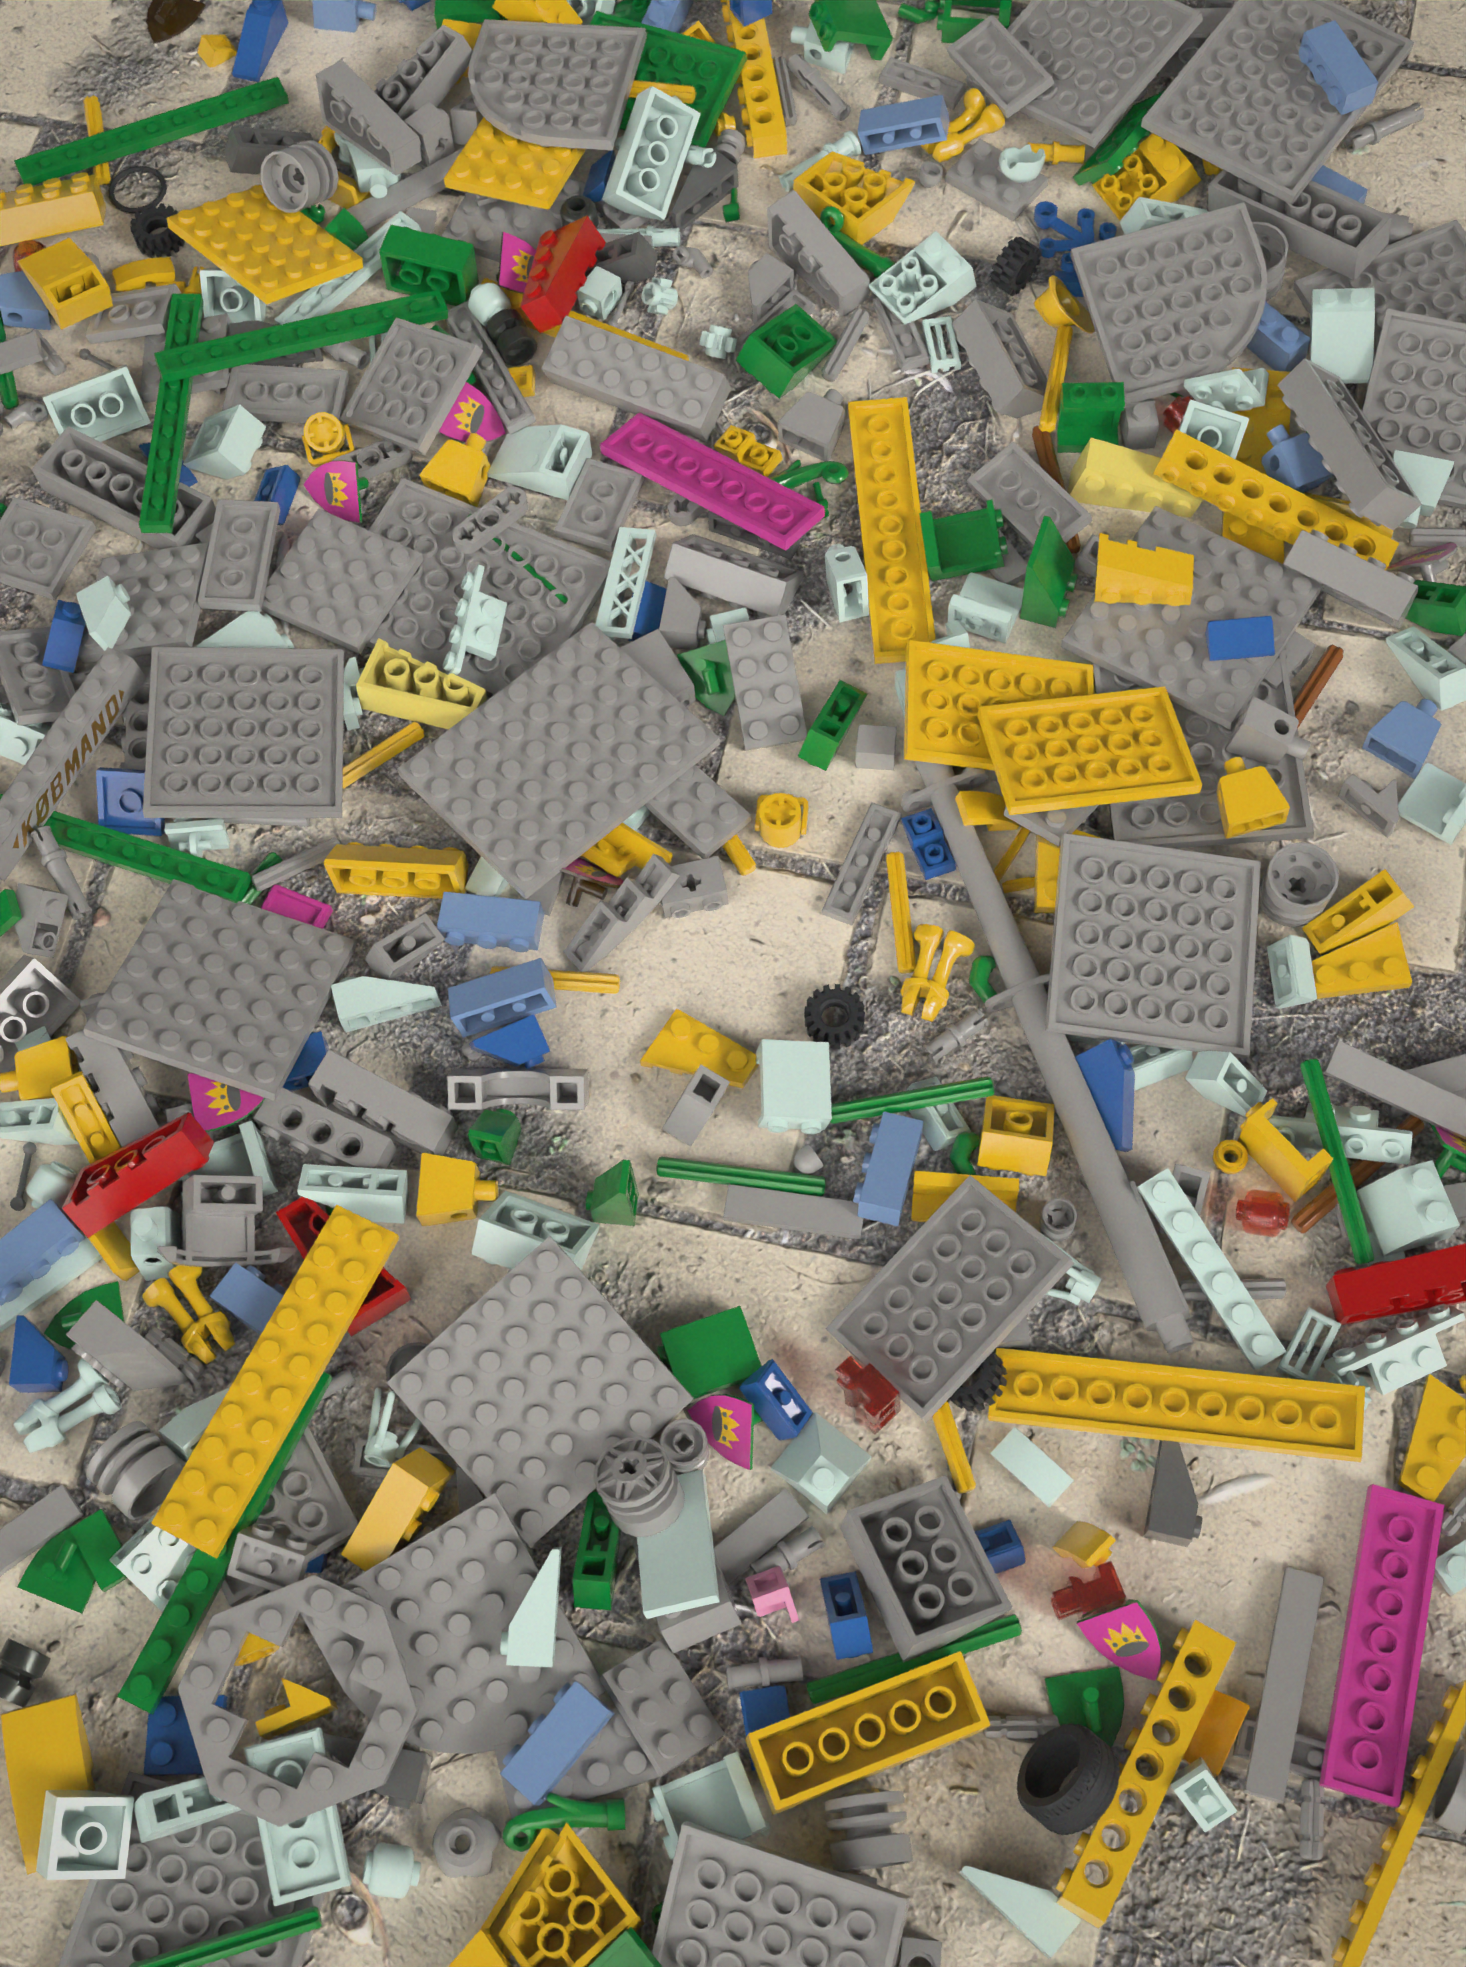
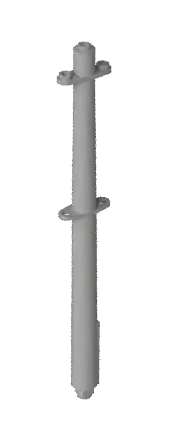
M915 761L925 788L922 790L911 789L902 795L901 806L905 812H913L933 805L1007 988L1006 991L989 998L984 1003L986 1011L990 1013L1014 1006L1146 1331H1158L1167 1353L1181 1351L1194 1343L1185 1320L1190 1317L1189 1307L1141 1195L1136 1188L1135 1181L1129 1182L1066 1035L1045 1031L1050 973L1039 976L973 825L964 826L955 798L959 791H968L983 784L988 778L986 771L982 768L967 767L963 770L962 774L955 775L951 765Z

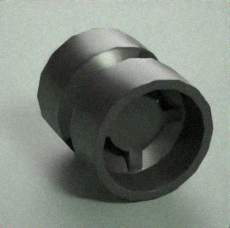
M511 308L503 309L494 314L487 322V334L507 365H521L534 356L538 347L537 342L517 310Z
M8 1638L0 1652V1697L18 1706L26 1707L35 1690L32 1683L33 1680L42 1677L51 1658Z

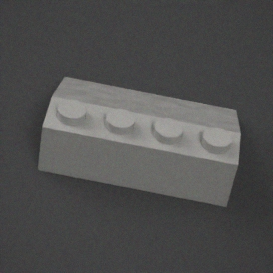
M946 1475L847 1511L840 1529L903 1662L937 1650L1012 1609V1605Z

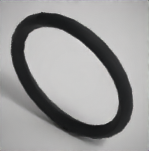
M134 166L118 173L109 185L108 194L111 203L122 212L142 213L141 208L143 207L130 208L121 205L115 198L114 190L117 183L124 176L133 172H148L155 175L161 183L158 197L150 203H155L157 206L166 195L167 184L164 176L154 168ZM150 204L145 206L147 210L151 209Z

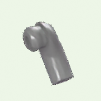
M26 401L6 415L4 419L12 429H15L24 421H44L48 417L49 412L43 403Z

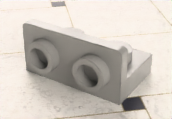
M255 1523L238 1532L227 1575L275 1591L304 1579L308 1561L317 1554L318 1547L308 1544V1540L305 1537L293 1534L285 1536L274 1532L275 1528L268 1524Z

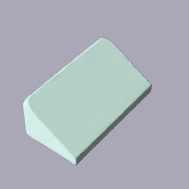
M1288 935L1268 946L1267 952L1275 1007L1281 1009L1316 1000L1317 994L1308 940Z
M1142 1044L1130 1048L1134 1058V1062L1131 1063L1135 1072L1134 1090L1189 1070L1193 1063L1192 1051Z
M935 1076L912 1083L907 1090L941 1085V1083ZM954 1103L909 1110L914 1119L924 1121L922 1133L934 1151L941 1150L954 1143L956 1136L960 1133L971 1132Z

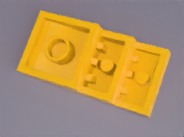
M76 1693L1 1714L10 1793L27 1875L37 1872L36 1866L46 1790L96 1791L91 1773L94 1763Z

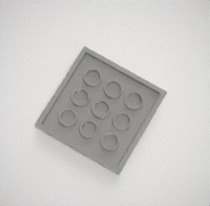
M568 178L549 210L506 200L478 207L475 200L476 196L473 193L467 192L443 232L442 237L471 243L474 245L475 255L497 262L500 261L502 232L518 237L536 250L539 238L543 233L548 230L555 231L562 227L560 218L561 205L572 196H582L586 183Z
M396 317L339 420L352 428L426 455L483 350L476 344Z
M318 509L268 580L262 611L361 654L423 562L422 553Z
M209 542L102 558L96 582L109 576L116 585L122 584L130 597L127 604L131 616L112 649L133 657L152 654V647H192L201 610L198 604V597ZM85 625L78 658L83 663L97 662L105 651L89 634L87 625Z
M308 1424L256 1523L268 1524L275 1528L274 1532L285 1536L293 1534L305 1537L308 1540V1544L318 1547L317 1554L309 1559L311 1561L321 1554H327L349 1541L359 1522ZM177 1475V1476H175L174 1478L170 1479V1482H171L172 1486H173V1484L175 1483V1481H176V1479L178 1478L179 1475ZM227 1575L221 1586L231 1607L240 1605L266 1589Z

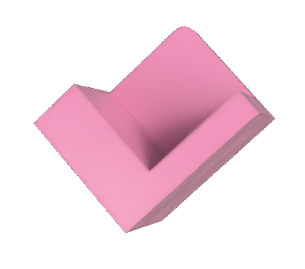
M780 1566L745 1578L759 1617L786 1608L792 1623L799 1621L789 1587Z

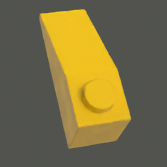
M1384 869L1302 927V930L1322 955L1388 926L1412 909L1414 905L1397 882Z

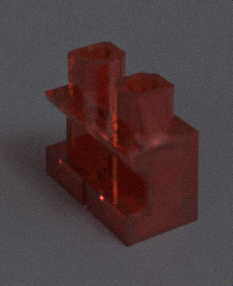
M849 1356L835 1369V1374L838 1376L836 1382L844 1390L845 1404L849 1407L861 1405L864 1408L865 1425L875 1435L901 1411L900 1392L870 1362L863 1368L852 1356Z
M1112 1561L1096 1567L1093 1575L1094 1580L1083 1583L1080 1578L1070 1576L1065 1588L1052 1592L1050 1602L1058 1621L1076 1614L1078 1619L1082 1620L1123 1604L1126 1595Z

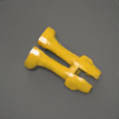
M971 88L965 93L963 97L965 109L956 119L949 122L946 141L921 145V148L928 154H933V158L937 162L947 161L953 156L959 155L963 152L965 144L981 135L997 132L1004 126L1005 118L1001 109L994 103L986 107L984 97L978 89ZM973 123H975L973 126H971V127L968 128L967 130H965V131L959 133V132H960L961 130H963L964 128H966V127L972 125Z
M920 924L916 927L914 938L920 944V952L912 977L905 979L900 991L902 995L901 1013L913 1016L920 998H926L921 1019L930 1022L934 1021L939 1011L946 1006L949 999L946 985L953 964L958 957H968L974 951L975 944L971 939L958 932L949 930L932 980H928L930 966L935 951L941 944L944 931L941 927L930 924Z
M178 1265L168 1272V1276L188 1300L199 1318L197 1321L192 1319L174 1294V1289L166 1278H159L145 1290L142 1298L147 1306H161L169 1313L183 1333L181 1342L184 1348L187 1349L188 1353L195 1354L202 1362L208 1365L217 1358L209 1341H206L208 1336L212 1334L214 1340L225 1351L235 1345L234 1337L230 1330V1321L223 1312H215L199 1290L196 1280L202 1274V1267Z

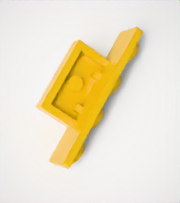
M621 823L583 853L581 857L587 858L603 868L605 872L618 878L634 866L642 870L653 854L661 856L669 865L673 855L634 829Z

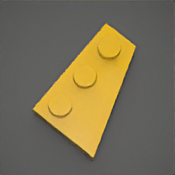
M1397 922L1312 961L1317 999L1410 988L1412 984Z
M677 1008L640 1060L641 1066L668 1069L671 1073L680 1075L683 1073L693 1075L698 1067L703 1065L730 1081L729 1086L738 1088L745 1087L760 1065L756 1064L755 1053Z
M1429 1374L1424 1383V1392L1416 1413V1422L1411 1440L1408 1443L1398 1485L1415 1497L1434 1502L1466 1457V1399Z

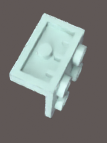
M1265 368L1244 372L1241 369H1233L1185 379L1184 387L1197 402L1228 412L1247 411L1255 407L1265 406L1269 373Z
M971 572L968 574L959 596L953 594L949 602L948 622L957 620L966 631L1006 644L1022 607L1024 589Z
M1426 763L1398 803V814L1452 845L1466 824V783L1434 765Z
M156 1512L109 1560L163 1612L197 1548L151 1524L157 1514Z

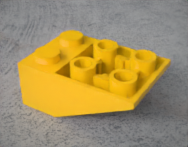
M1152 133L1139 144V148L1133 154L1124 158L1122 161L1124 165L1118 172L1111 176L1105 174L1092 186L1119 221H1121L1139 197L1172 203L1179 200L1198 184L1201 178L1190 161L1175 144Z
M70 237L18 261L19 266L61 330L113 306L109 285L96 265Z

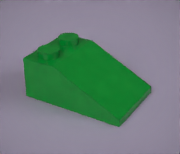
M795 304L750 334L735 361L747 373L762 383L770 393L780 399L793 390L833 350L838 340L801 307Z
M1044 515L1026 567L1020 619L1056 628L1059 618L1066 617L1070 600L1066 599L1068 591L1074 593L1078 574L1074 573L1075 559L1049 516Z

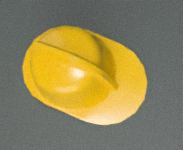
M1050 276L1048 281L1049 288L1034 301V306L1043 320L1054 328H1058L1061 325L1065 327L1076 325L1086 333H1094L1095 328L1087 309L1069 292L1057 276Z

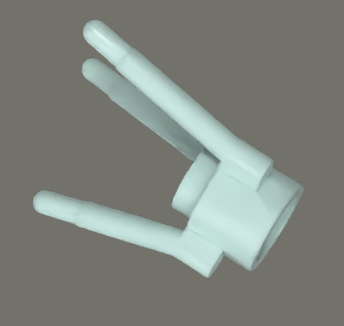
M1051 1241L1069 1256L1074 1263L1066 1272V1274L1070 1275V1278L1065 1287L1070 1289L1071 1292L1051 1288L1045 1295L1068 1300L1077 1306L1080 1300L1090 1303L1102 1278L1095 1275L1094 1271L1083 1266Z
M377 1387L374 1392L364 1458L373 1465L388 1468L392 1466L394 1460L397 1461L403 1457L407 1446L422 1423L416 1418L398 1445L396 1442L398 1437L387 1431L395 1398V1392L390 1391L384 1406L379 1430L377 1431L382 1393L381 1388Z

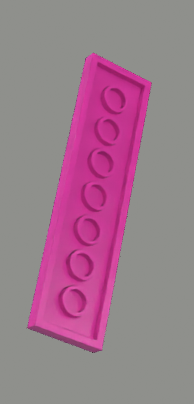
M640 412L600 444L601 454L785 551L825 516L824 506Z
M1374 1484L1367 1488L1319 1786L1393 1808L1400 1806L1444 1511L1443 1504Z

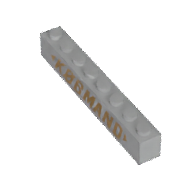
M109 647L105 650L0 799V880L5 882L32 843L33 839L30 834L34 830L39 833L38 828L44 826L147 678L133 658Z

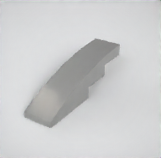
M653 854L637 878L634 880L627 877L609 903L599 901L564 950L566 956L581 972H587L617 947L646 918L680 875L661 856Z

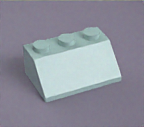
M126 364L43 395V400L59 436L69 426L102 442L151 423Z
M505 1190L479 1218L471 1255L482 1258L489 1264H498L513 1269L551 1236L578 1268L582 1270L600 1225Z

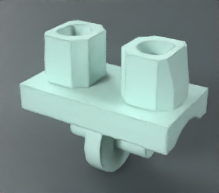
M175 818L173 823H165L164 830L169 838L170 847L173 849L190 852L191 855L201 858L205 850L229 849L230 840L222 818H205L199 821H193V818Z

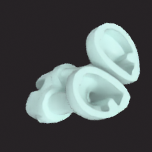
M83 1358L78 1362L80 1377L73 1385L46 1401L42 1398L35 1400L13 1423L18 1434H29L24 1439V1444L29 1453L37 1452L47 1447H54L63 1442L66 1438L65 1432L96 1414L103 1412L115 1414L122 1408L116 1392L107 1385L109 1380ZM93 1392L92 1398L62 1416L59 1415L60 1412Z

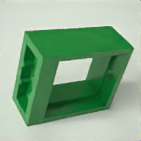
M940 0V10H944L943 13L938 12L937 30H942L941 43L956 42L985 20L951 17L953 5L1000 8L998 21L1008 29L1010 27L1013 0Z

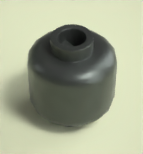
M576 195L565 200L561 205L560 218L562 227L588 215L594 226L598 228L597 209L591 199Z

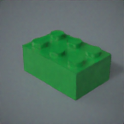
M390 224L379 250L387 290L415 295L439 289L445 304L458 306L469 301L471 291L479 284L473 244L463 240L442 237L434 233L429 234L413 230L409 227ZM402 265L399 272V276H396L400 266Z

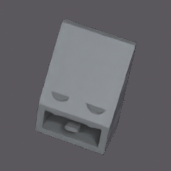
M636 1539L632 1541V1544L639 1563L638 1545ZM715 1552L719 1602L656 1617L660 1631L673 1653L742 1624Z

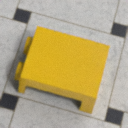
M1273 1098L1264 1105L1260 1101L1245 1114L1247 1119L1240 1126L1242 1132L1237 1141L1246 1148L1248 1154L1285 1193L1296 1202L1321 1181L1333 1158L1323 1148L1307 1161L1269 1122V1118L1272 1116L1278 1103Z

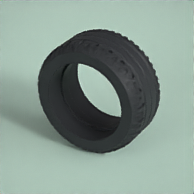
M1072 1723L1053 1728L1032 1745L1022 1761L1017 1779V1795L1020 1804L1028 1814L1051 1832L1061 1835L1080 1832L1094 1824L1110 1806L1119 1782L1120 1767L1114 1751L1103 1740L1082 1725ZM1076 1768L1069 1782L1059 1790L1068 1774Z

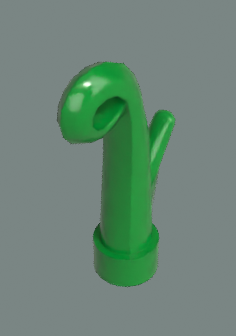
M827 206L822 210L820 221L859 267L874 274L875 278H878L896 263L887 256H880L842 233L840 229L843 226L844 220L838 208ZM830 217L834 219V225L832 224Z
M797 459L787 469L769 479L789 489H793L821 476L830 484H840L847 479L849 471L844 464L836 461H824L800 467L801 461Z
M550 1792L546 1798L548 1802L556 1805L555 1807L533 1810L514 1817L505 1826L502 1838L509 1849L523 1852L530 1849L537 1838L536 1829L564 1828L565 1824L568 1823L571 1828H607V1831L625 1830V1799L608 1798L606 1802H590L570 1799ZM522 1831L527 1836L517 1837L516 1835Z

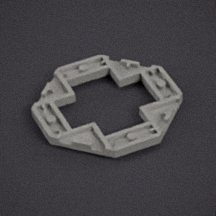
M316 1575L213 1615L178 1686L210 1794L278 1827L385 1785L419 1712L397 1643H395L385 1607ZM301 1612L365 1642L349 1679L383 1695L350 1766L348 1767L318 1752H314L299 1786L296 1788L231 1757L248 1719L216 1705L215 1702L249 1632L273 1644L284 1647Z

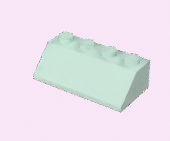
M653 86L639 93L602 201L628 214L661 221L665 220L701 113Z

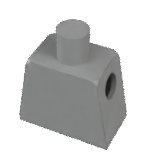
M829 389L824 397L812 392L805 393L778 421V440L817 459L829 461L845 424V409L840 405L843 401L842 395L834 389Z
M1252 697L1235 724L1226 751L1270 765H1278L1285 753L1303 760L1311 742L1295 736L1299 724L1297 718L1256 697Z

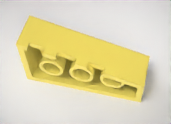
M1090 438L1073 466L1067 490L1078 503L1152 512L1154 507L1157 506L1177 516L1188 518L1193 516L1203 502L1202 498L1194 497L1188 491L1174 484L1167 483L1159 476L1153 474L1161 459L1160 457Z
M378 638L356 684L362 709L445 729H450L487 701L484 688L453 673L447 675L439 671L436 665L428 661L424 664L412 658L411 653L403 649L397 651L389 647L388 642Z

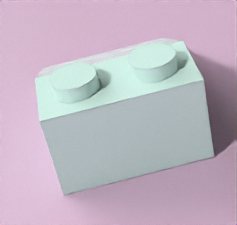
M1375 288L1312 290L1310 361L1340 377L1344 384L1369 382L1374 355Z

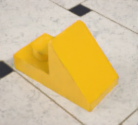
M282 1678L290 1707L286 1708V1705L282 1704L270 1708L264 1712L265 1718L256 1721L255 1724L259 1736L270 1740L336 1711L338 1707L335 1701Z

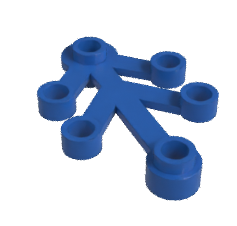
M1044 201L1035 206L1034 221L1039 228H1052L1069 239H1042L1039 243L1042 257L1051 258L1056 254V251H1071L1073 248L1095 243L1093 229L1095 213L1093 210L1088 208L1079 210L1077 215V225L1081 227V232L1057 217L1058 208L1054 203ZM1109 222L1101 224L1098 235L1099 239L1103 241L1116 237L1117 227ZM1071 252L1065 253L1061 257L1060 267L1068 273L1075 271Z

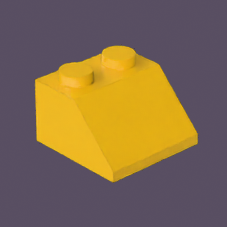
M995 1095L986 1097L977 1166L987 1167L991 1170L1020 1172L1028 1176H1046L1053 1143L1054 1104Z

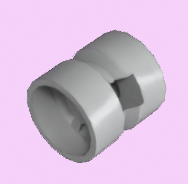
M687 1419L675 1420L666 1426L661 1434L660 1445L664 1448L675 1473L680 1475L703 1470L708 1463L710 1451L706 1433L702 1427L696 1422Z

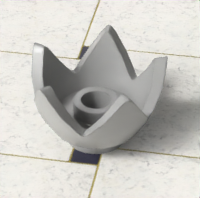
M467 1807L455 1811L438 1825L433 1836L432 1846L439 1868L450 1878L461 1876L482 1877L488 1875L492 1866V1852L499 1843L501 1831L493 1822L481 1817L475 1809ZM462 1835H466L470 1841L468 1848L464 1851H460L456 1846L457 1839Z

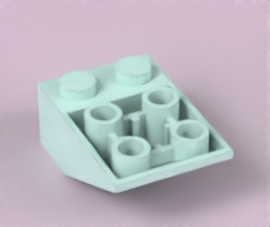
M937 231L868 285L869 289L904 325L956 304L977 287L973 267Z
M562 424L528 426L512 434L508 432L487 473V477L568 501L587 458L591 459L593 455L589 432Z

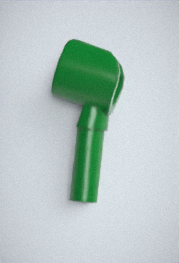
M737 188L731 189L730 204L722 206L726 223L740 220Z
M815 482L813 483L816 503L824 506L825 516L823 518L829 516L827 509L828 501L822 495L820 483Z

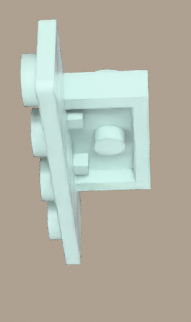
M480 564L472 572L465 574L461 584V589L465 591L455 610L458 621L457 625L453 626L449 636V642L452 643L451 651L446 654L443 662V669L446 670L445 674L447 675L450 673L458 675L460 673L465 651L489 661L496 656L507 603L479 592L485 566Z
M0 703V755L25 765L51 727L43 723L17 725L11 706Z
M1308 1103L1305 1119L1275 1115L1269 1118V1122L1298 1152L1317 1154L1323 1149L1311 1103ZM1331 1103L1346 1158L1404 1165L1410 1163L1411 1131L1377 1127L1378 1110H1370L1365 1106H1335Z
M1436 1305L1427 1311L1428 1314L1417 1319L1403 1320L1396 1325L1395 1329L1386 1333L1370 1335L1365 1338L1364 1343L1356 1347L1337 1350L1333 1353V1357L1323 1362L1325 1369L1341 1377L1349 1371H1354L1368 1365L1377 1392L1385 1395L1447 1366L1435 1333L1465 1320V1315L1463 1311L1450 1305Z

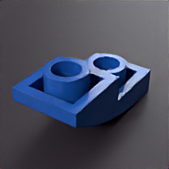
M932 808L901 818L907 839L925 880L956 870V862L944 841L943 830Z

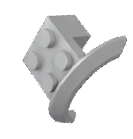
M193 1175L183 1182V1250L177 1249V1246H158L157 1252L169 1263L181 1266L232 1267L236 1262L242 1267H248L249 1265L262 1266L283 1263L297 1251V1247H279L271 1250L255 1251V1215L263 1211L262 1177Z

